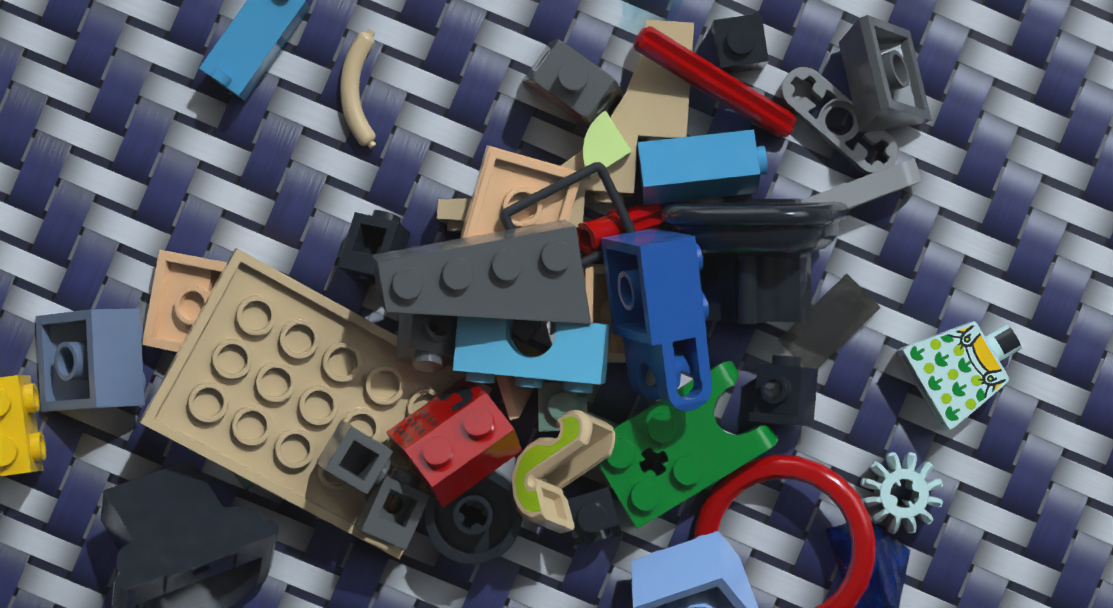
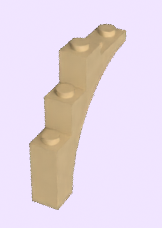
M645 20L644 28L648 26L654 27L692 51L694 23ZM640 53L627 91L610 117L632 151L631 154L607 168L622 202L623 197H633L637 141H654L687 136L690 84ZM583 149L561 166L576 171L584 168ZM599 175L591 179L588 176L580 180L569 222L576 227H579L578 224L583 222L585 194L594 195V203L613 205ZM438 199V222L447 223V231L462 233L471 199Z

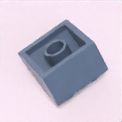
M140 308L90 309L36 316L41 412L145 405L144 390L146 378L143 372L142 361L143 329L140 324Z

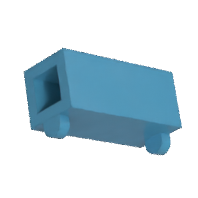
M247 0L199 69L237 97L246 101L308 13L310 6L306 0Z
M754 130L638 142V166L643 206L758 193L760 176L768 175L765 146L756 147Z

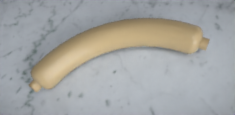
M369 29L367 33L360 32L346 55L341 73L340 95L343 113L353 136L361 146L368 145L372 149L376 146L374 142L376 134L364 115L359 93L361 70L368 53L375 43L372 38L375 33Z

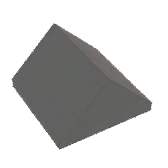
M869 15L859 18L839 41V47L860 133L924 124L932 121L910 31Z

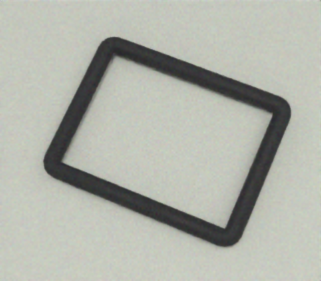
M594 162L506 207L500 213V219L505 230L515 229L510 216L598 172L626 232H637L605 165L601 162ZM602 248L581 258L582 268L602 259Z

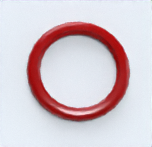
M771 455L749 461L723 477L713 486L700 507L694 528V539L698 536L718 531L722 517L731 502L744 490L760 482L774 479L797 480L812 485L826 494L840 509L848 525L851 538V561L846 577L837 591L824 603L814 608L856 607L869 586L875 566L876 538L871 517L859 494L841 475L822 463L807 458L791 455Z

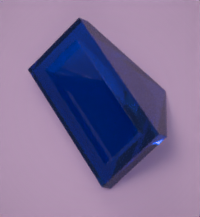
M871 520L876 538L875 566L869 586L855 608H899L911 550ZM847 523L826 528L842 580L846 577L851 561V538Z

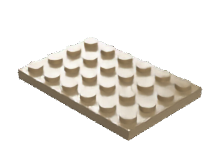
M235 248L139 422L400 559L405 549L363 532L354 524L357 516L361 514L372 488L368 494H365L323 469L316 461L340 421L343 420L393 451L389 458L391 464L386 473L387 475L391 476L394 468H398L418 477L390 440L386 431L461 380L466 374L461 371H453V367L449 364L436 372H423L413 368V364L396 361L398 336ZM474 382L489 395L492 388L483 383ZM421 481L418 488L429 494V490ZM397 495L388 496L384 503V509L389 512L396 510L400 504L399 497Z

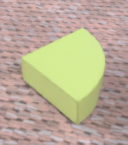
M606 110L592 122L586 133L583 144V162L585 167L594 162H601L607 169L632 153ZM598 172L590 175L589 178L591 179L595 177L596 175H598Z

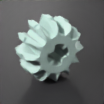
M890 452L886 455L889 470H886L876 461L870 464L871 470L879 478L877 481L868 478L861 479V486L874 489V495L865 496L861 500L865 507L877 504L879 506L870 516L872 523L877 524L888 515L886 530L890 533H896L902 518L905 530L908 533H915L917 525L914 516H917L922 522L930 524L933 521V517L924 508L927 504L933 507L942 506L943 501L941 499L929 496V490L939 489L943 486L942 480L930 479L925 481L924 478L931 473L933 465L930 462H924L915 470L917 462L915 453L908 452L904 457L901 467L897 454ZM905 479V488L912 491V496L909 501L902 499V506H896L897 497L890 495V491L893 485L901 486L900 480Z

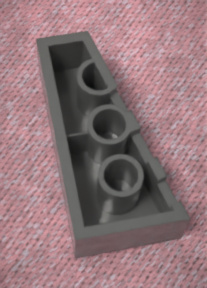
M566 220L371 255L379 304L386 312L591 324L577 230L575 225Z

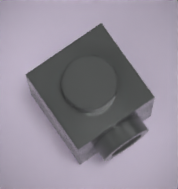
M341 420L316 462L326 471L368 494L372 486H377L385 477L391 464L389 458L393 451Z

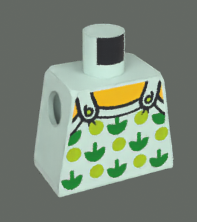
M974 321L898 349L896 352L941 429L951 430L1009 382L1010 379L1000 361L1019 351L1022 347L1016 334L1008 324L984 336L980 327Z

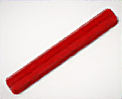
M648 26L639 31L633 45L638 53L777 138L788 137L792 133L793 127L797 122L793 113L654 27Z

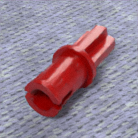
M642 203L626 209L636 231L657 229L663 223L661 217L662 208L659 204L643 206ZM615 208L610 209L606 216L579 223V227H576L579 248L586 254L602 248L601 238L627 233Z

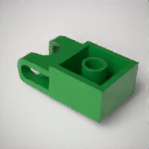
M732 361L721 362L710 369L712 380L711 395L708 401L701 407L692 411H682L668 406L659 399L613 427L615 444L612 454L598 465L637 529L763 454L777 443L778 436L773 428L767 425H758L748 431L734 435L726 433L716 423L713 412L716 399L726 389L733 386L738 379V370ZM691 380L678 388V395L684 397L689 394L693 388L694 381ZM648 448L654 453L663 451L666 461L661 462L664 468L657 474L651 469L644 472L641 470L639 463L645 460L641 454Z

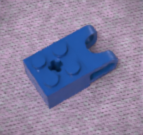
M652 228L601 238L612 333L623 337L627 375L631 389L640 396L649 399H661L668 406L682 411H692L701 407L710 398L712 380L705 324L709 316V306L704 293L701 291L699 272L703 268V256L699 245L696 243L695 236ZM649 367L656 381L652 386H649L645 380ZM681 371L687 372L694 381L692 390L684 397L678 395L677 392L681 381Z

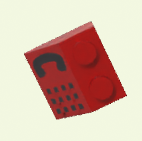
M466 376L386 431L390 440L441 508L522 452L515 429L484 390L474 382L465 381Z

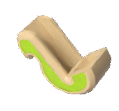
M580 410L569 411L558 418L556 427L560 429V433L557 438H538L528 444L518 456L512 474L513 500L520 515L528 521L560 534L575 528L569 503L563 495L562 488L611 456L615 444V432L611 425Z

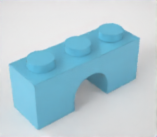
M458 316L453 371L466 372L465 381L495 383V375L515 376L514 386L543 388L544 379L564 381V391L592 393L593 384L601 385L606 382L611 324L556 322L555 339L551 348L543 355L533 357L523 353L516 346L513 339L514 319Z

